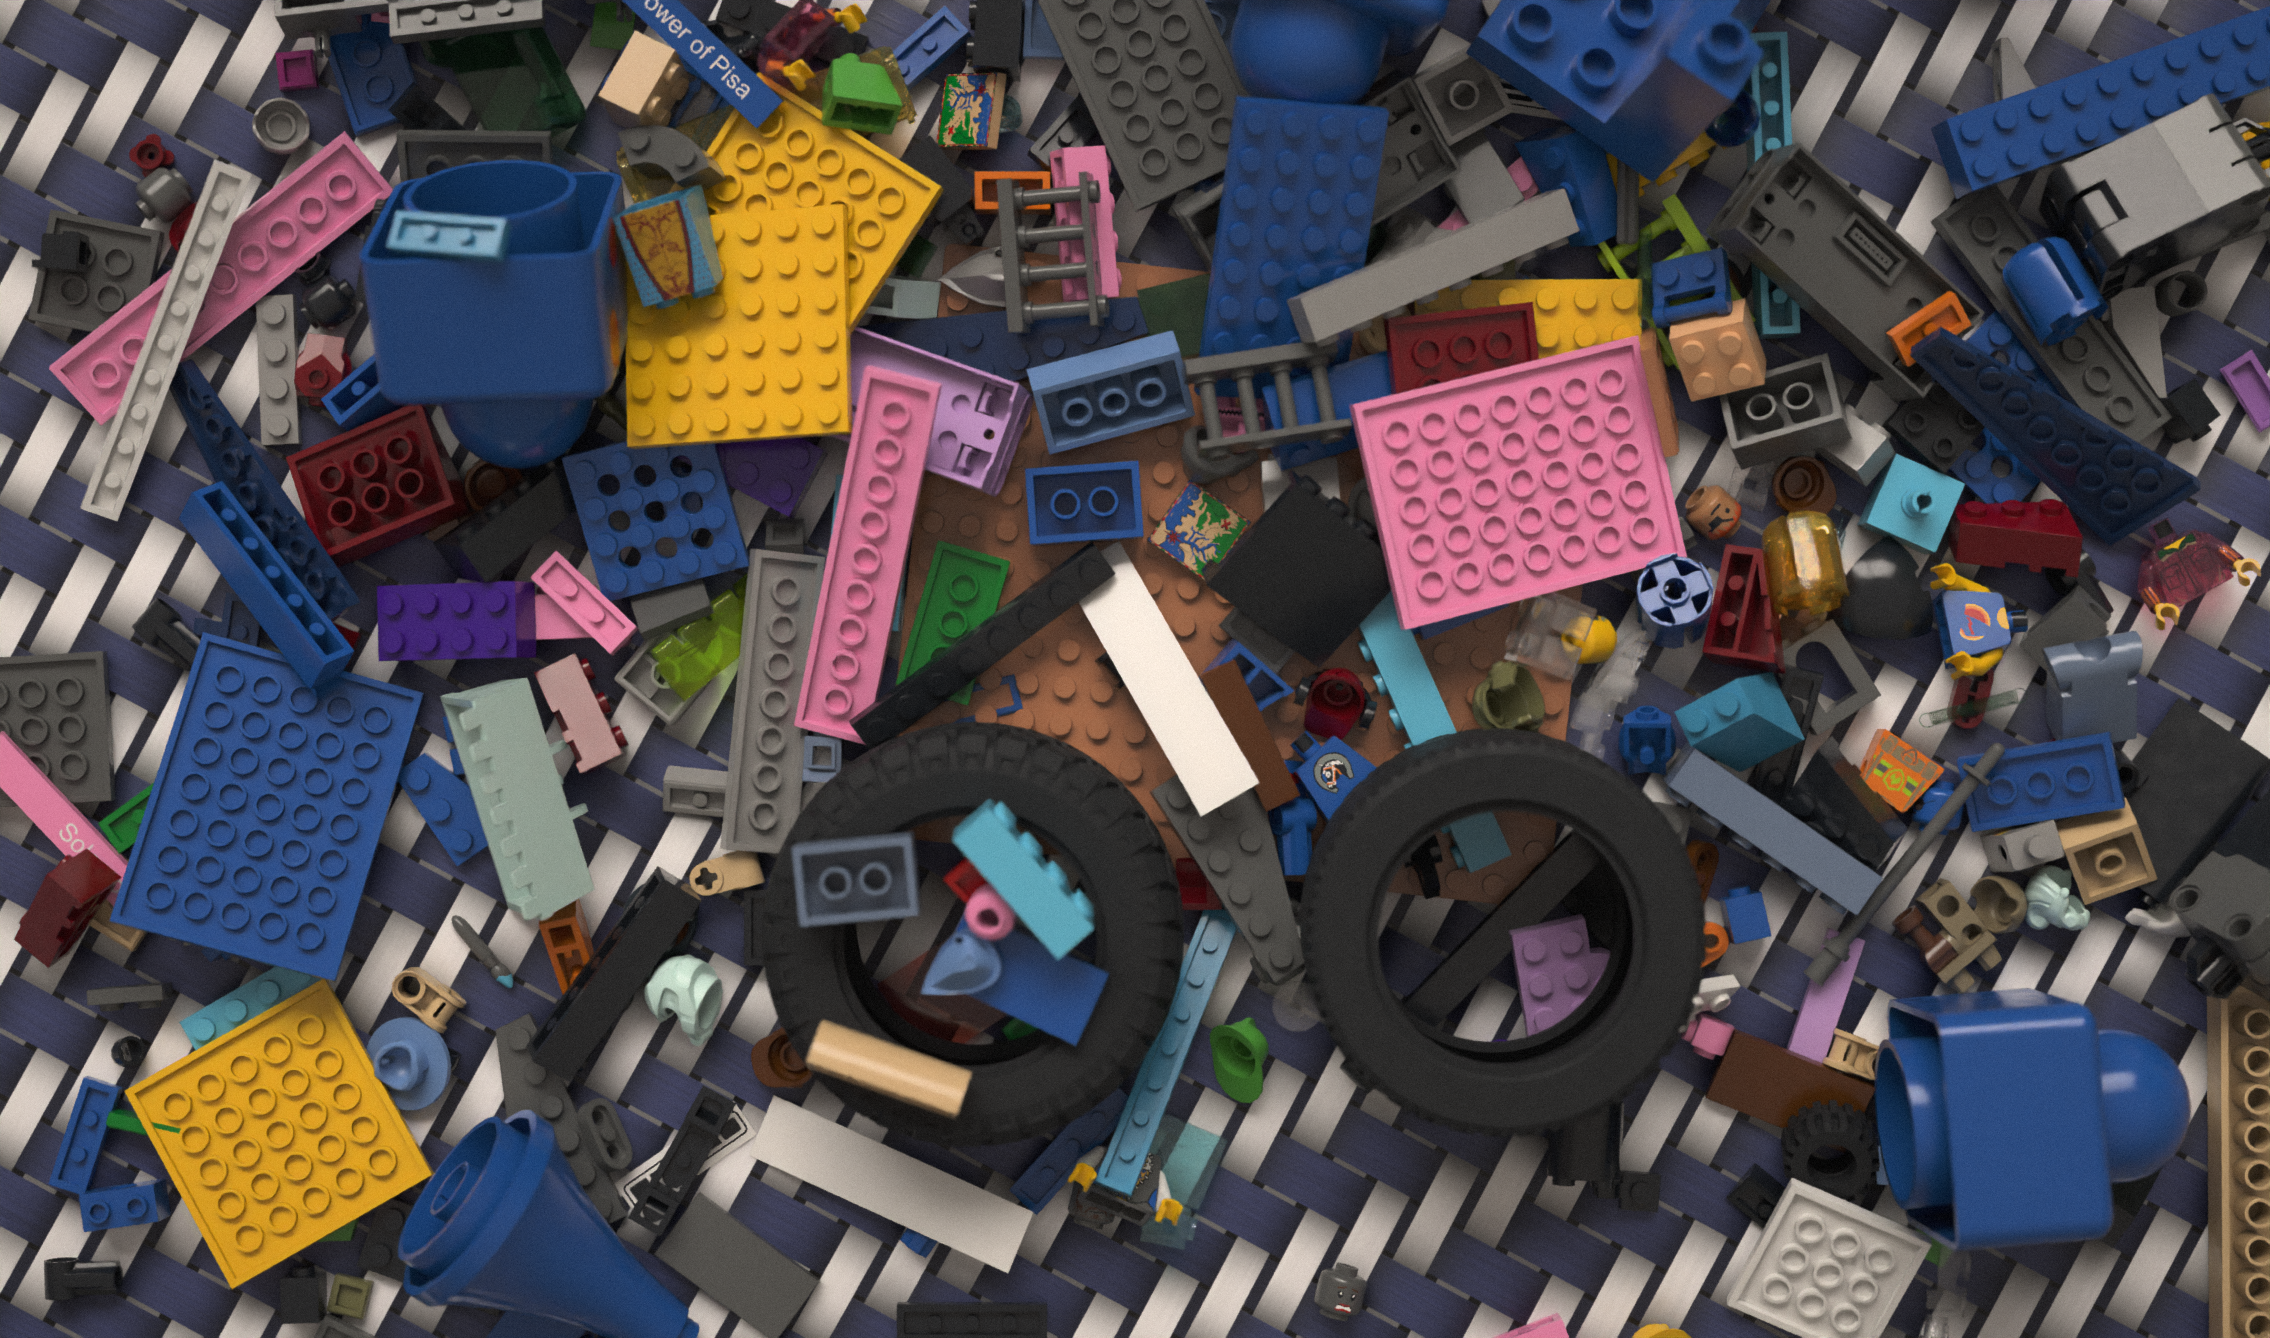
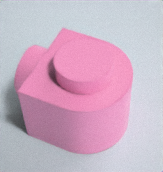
M1699 1012L1696 1014V1020L1690 1021L1687 1031L1682 1033L1681 1038L1689 1041L1694 1046L1693 1052L1713 1060L1715 1055H1724L1735 1027L1716 1017Z

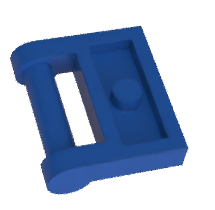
M1722 247L1650 264L1654 302L1652 316L1654 324L1658 329L1669 327L1671 322L1714 312H1717L1718 315L1732 312L1728 256ZM1715 291L1714 297L1671 307L1669 305V301Z

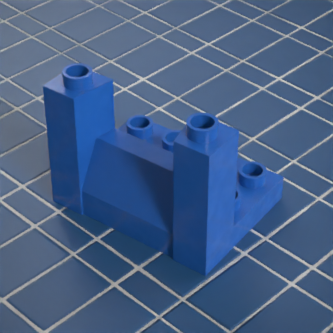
M1500 0L1465 53L1653 183L1722 113L1738 94L1764 53L1750 39L1749 34L1771 0Z

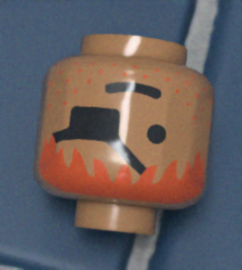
M1719 485L1699 487L1690 495L1685 504L1687 509L1686 520L1707 540H1718L1722 537L1725 539L1730 538L1741 525L1739 521L1742 511L1741 505Z

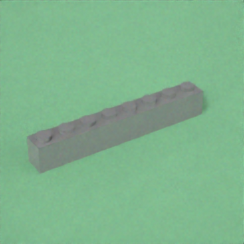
M1565 188L1550 190L1287 299V303L1302 343L1316 342L1317 346L1321 347L1339 340L1338 333L1350 328L1351 333L1372 326L1371 319L1383 314L1384 319L1405 312L1404 305L1416 300L1417 305H1421L1435 300L1439 297L1437 291L1449 286L1450 291H1454L1468 286L1472 283L1470 277L1481 273L1482 277H1487L1504 270L1503 263L1514 259L1515 264L1532 259L1537 256L1535 250L1545 245L1547 250L1569 243L1567 236L1580 230Z

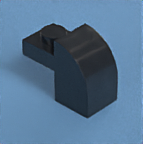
M414 82L388 109L392 115L410 130H467Z

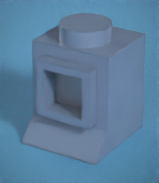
M813 731V736H804L802 781L828 782L843 769L844 739Z

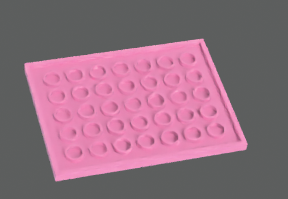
M1631 336L1349 405L1401 630L1646 568L1649 562L1661 555L1678 553L1680 557H1687L1640 353L1638 336Z

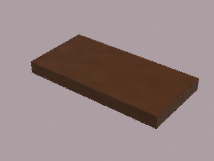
M1734 1029L1726 1051L1721 1057L1705 1092V1097L1777 1127L1784 1128L1788 1127L1787 1120L1791 1115L1799 1116L1798 1109L1803 1106L1810 1109L1813 1107L1812 1102L1821 1101V1105H1828L1829 1100H1837L1838 1106H1843L1846 1102L1853 1105L1854 1112L1860 1109L1864 1113L1875 1088L1871 1082ZM1825 1145L1843 1153L1847 1150V1148L1840 1145Z

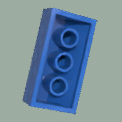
M1387 350L1327 368L1336 420L1351 418L1352 427L1348 435L1343 436L1344 439L1336 443L1322 444L1319 439L1270 447L1281 471L1359 448L1349 405L1392 395ZM1312 373L1290 379L1299 426L1321 423ZM1272 384L1262 387L1265 431L1283 429L1276 385Z

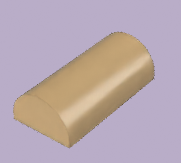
M822 1020L806 1060L807 1068L955 1119L972 1073L971 1071L826 1020Z

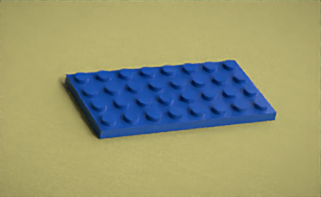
M1236 96L1199 358L1301 343L1302 341L1287 299L1364 268L1389 111L1385 107ZM1350 328L1338 333L1340 338L1336 341L1338 353L1334 362L1329 363V367L1349 362L1354 334L1351 333ZM1307 367L1293 368L1289 376L1292 379L1312 373V371L1307 370ZM1269 372L1254 374L1255 378L1252 379L1255 399H1262V387L1275 384V379L1273 376H1270ZM1232 378L1217 380V384L1214 385L1216 397L1239 398L1237 383L1233 382ZM1194 387L1197 396H1200L1199 388Z

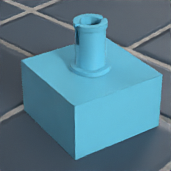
M1895 454L1881 469L1857 525L1884 537L1891 536L1900 544L1925 555L1936 553L1965 483L1899 454Z

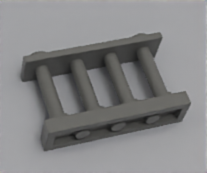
M1085 171L1079 172L1080 186L1025 191L1024 187H1019V182L1016 180H996L1008 333H1031L1030 324H1034L1035 320L1090 315L1091 326L1104 327V318L1109 317L1110 308L1107 294L1102 295L1095 206V203H1100L1101 201L1099 181L1093 180V174ZM1081 201L1083 224L1028 229L1027 225H1022L1021 210H1026V206ZM1084 239L1085 262L1031 267L1030 263H1025L1024 248H1029V244ZM1087 277L1088 300L1034 305L1033 301H1028L1027 286H1032V282Z
M1336 341L1318 347L1316 342H1301L1185 360L1182 368L1184 385L1194 384L1196 388H1199L1208 440L1199 441L1196 450L1197 457H1208V461H1220L1231 457L1230 453L1319 439L1322 444H1331L1343 440V436L1348 435L1352 422L1351 418L1336 420L1327 374V367L1330 366L1329 363L1334 362L1338 353ZM1307 367V370L1312 371L1321 423L1299 426L1289 376L1293 368ZM1269 372L1270 376H1273L1275 379L1283 429L1261 432L1252 379L1255 378L1254 374ZM1232 378V381L1237 383L1246 434L1223 437L1214 385L1217 384V380Z

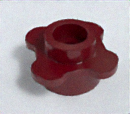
M149 134L146 140L139 142L129 152L130 160L143 169L142 174L144 177L150 175L157 168L172 165L175 160L174 153L165 149L161 144V137L156 134ZM151 153L155 154V158L153 160L149 159V155Z

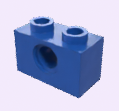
M166 1178L93 1188L79 1194L84 1232L154 1223L171 1215Z

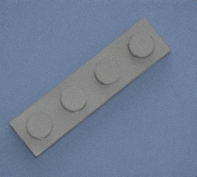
M293 294L265 295L256 302L261 445H302L301 399L296 395L294 385L295 364L299 356L297 296Z

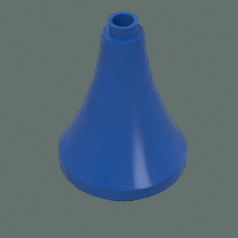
M531 1110L519 1111L505 1121L497 1116L489 1117L470 1130L446 1156L424 1187L407 1218L400 1236L398 1257L407 1263L403 1280L404 1289L410 1296L429 1307L458 1305L499 1309L574 1325L605 1338H697L699 1332V1324L688 1317V1306L661 1284L625 1247L582 1188L559 1145L552 1124Z

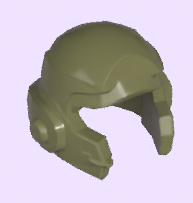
M1498 661L1492 664V669L1488 671V676L1476 687L1471 700L1472 712L1476 721L1483 729L1507 728L1538 733V728L1544 722L1545 703L1534 677L1525 666L1512 661Z

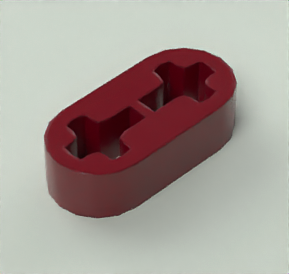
M1992 668L1984 674L1983 681L1975 683L1973 692L1969 691L1972 683L1971 678L1963 675L1954 680L1947 707L1948 719L1954 726L1970 729L1981 723L1994 680ZM1968 696H1971L1969 709L1974 711V716L1968 717L1965 722H1962V715L1957 713L1958 706H1965Z

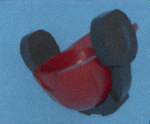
M1340 667L1323 669L1322 672H1316L1308 678L1302 677L1301 682L1296 687L1293 704L1303 706L1307 697L1304 727L1311 733L1328 739L1336 736L1342 740L1359 716V727L1367 730L1374 720L1377 702L1371 701L1368 691L1363 687V682L1349 669Z

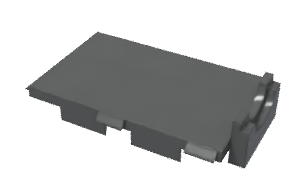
M1484 127L1448 147L1462 171L1443 182V190L1449 199L1452 198L1469 224L1525 200L1505 168L1508 165L1502 155H1497L1485 136L1484 132L1486 130Z

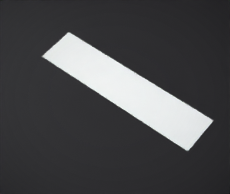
M1118 541L1100 551L1116 574L1081 599L1079 604L1199 814L1203 816L1257 785L1259 781L1124 548Z
M775 1095L772 1098L749 1154L751 1157L1006 1273H1009L1034 1213Z

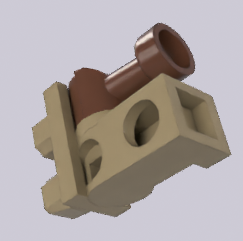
M1940 878L1915 899L1920 907L1942 929L1935 936L1921 924L1924 916L1915 905L1904 910L1892 922V925L1900 934L1909 933L1920 948L1919 958L1935 980L1946 983L1959 994L1964 993L1975 982L1964 968L1972 960H1975L1984 971L1992 969L2002 960L1999 952L1993 945L1996 938L1987 930L1982 921L1948 880Z

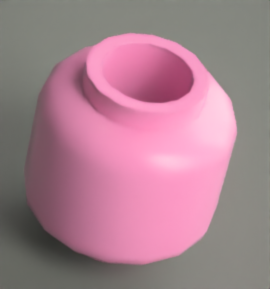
M991 883L980 887L972 895L965 910L969 929L976 936L985 940H997L1005 937L1013 929L1019 916Z

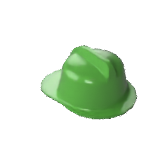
M1250 1017L1241 1022L1233 1023L1230 1026L1218 1025L1214 1027L1209 1036L1217 1081L1231 1098L1239 1102L1251 1103L1257 1100L1263 1092L1262 1065L1269 1054V1044L1265 1036L1257 1029L1255 1020Z

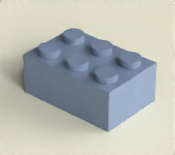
M914 832L796 843L792 847L800 927L919 916L922 911Z

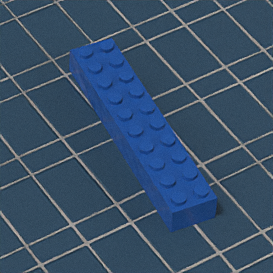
M2270 6L1948 118L1932 127L1931 131L1956 199L2092 152L2190 105L2207 94H2215L2220 103L2225 105L2270 89Z

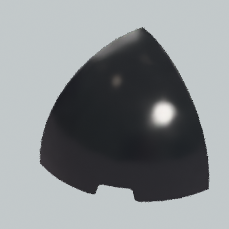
M1887 536L1869 548L1847 573L1832 599L1825 620L1833 619L1836 625L1844 630L1873 638L1890 640L1917 638L1931 632L1933 620L1931 595L1928 590L1923 591L1915 575V571L1919 569L1917 562L1898 541L1891 536Z

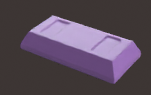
M2250 350L2219 371L2258 433L2270 427V378L2254 352Z

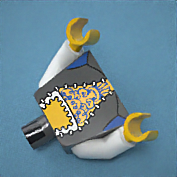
M1111 1141L1106 1147L1096 1146L1077 1160L1075 1169L1067 1179L1069 1183H1072L1074 1180L1083 1186L1077 1200L1142 1227L1152 1217L1155 1210L1157 1211L1155 1221L1161 1222L1163 1217L1171 1220L1172 1225H1177L1183 1207L1171 1197L1165 1173L1160 1170L1161 1158L1158 1155L1149 1152L1132 1197L1095 1183Z

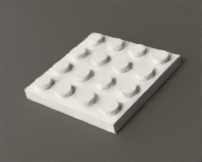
M1791 1178L1727 1296V1305L1802 1338H1880L1931 1248V1237Z

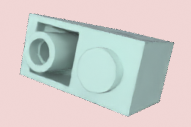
M889 275L865 313L899 318H937L941 282Z

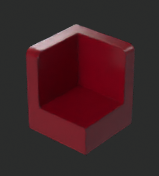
M1178 858L1176 860V876L1183 910H1222L1221 903L1192 858Z

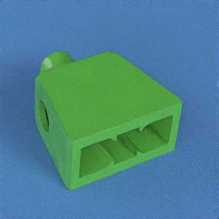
M847 53L841 56L840 59L832 60L822 89V124L825 126L892 135L903 105L886 69L878 64L861 62L859 56L854 53Z

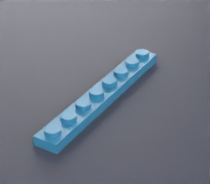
M1223 909L1203 910L1181 966L1180 978L1170 1011L1160 1033L1143 1060L1095 1180L1097 1185L1128 1197L1133 1195L1237 932L1236 926Z

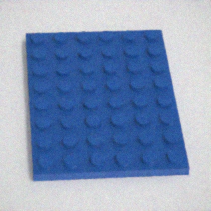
M203 632L109 921L336 983L423 702L424 693L343 671L340 677L310 689L283 654Z

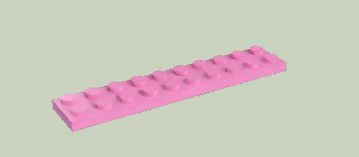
M345 131L235 218L179 363L295 272L296 268H300L315 256L317 252L324 249L374 209L377 199L385 200L390 196L393 188ZM171 270L49 367L53 374L100 425H103L117 413Z
M871 365L866 366L864 369L794 722L796 727L866 745L849 721L878 700L942 389L941 383Z

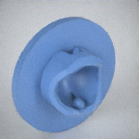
M400 1017L382 1024L373 1033L366 1050L373 1061L375 1077L386 1085L397 1107L402 1110H418L436 1102L446 1090L451 1075L449 1051L440 1034L422 1020L412 1017Z

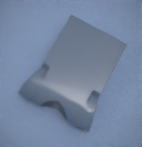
M2136 631L2042 648L2043 656L2049 669L2047 670L2046 722L2056 741L2105 732L2111 733L2113 743L2137 739V681L2135 676L2139 673L2142 665L2143 646L2140 635Z

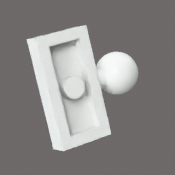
M1733 974L1702 979L1699 995H1695L1692 1001L1695 1003L1693 1012H1691L1686 1028L1681 1027L1678 1033L1687 1031L1690 1021L1696 1020L1697 1013L1709 1010L1718 1012L1731 1003V996L1741 987Z

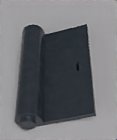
M2178 698L2132 760V763L2139 770V782L2134 789L2123 793L2138 823L2158 879L2135 887L2140 893L2137 899L2153 911H2156L2159 907L2165 910L2168 909L2172 892L2206 858L2270 772L2269 758L2180 698Z

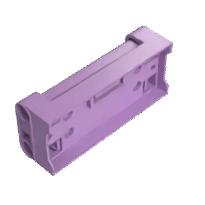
M856 327L850 335L852 428L866 366L871 365L941 383L942 389L925 471L996 497L1002 489L1033 404V394L1018 383ZM994 432L993 439L989 440L990 435ZM851 434L828 435L850 443Z

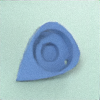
M969 928L956 931L940 948L927 974L921 994L948 995L973 993L992 985L999 978L1002 970L1001 959L994 944L990 940L976 936Z

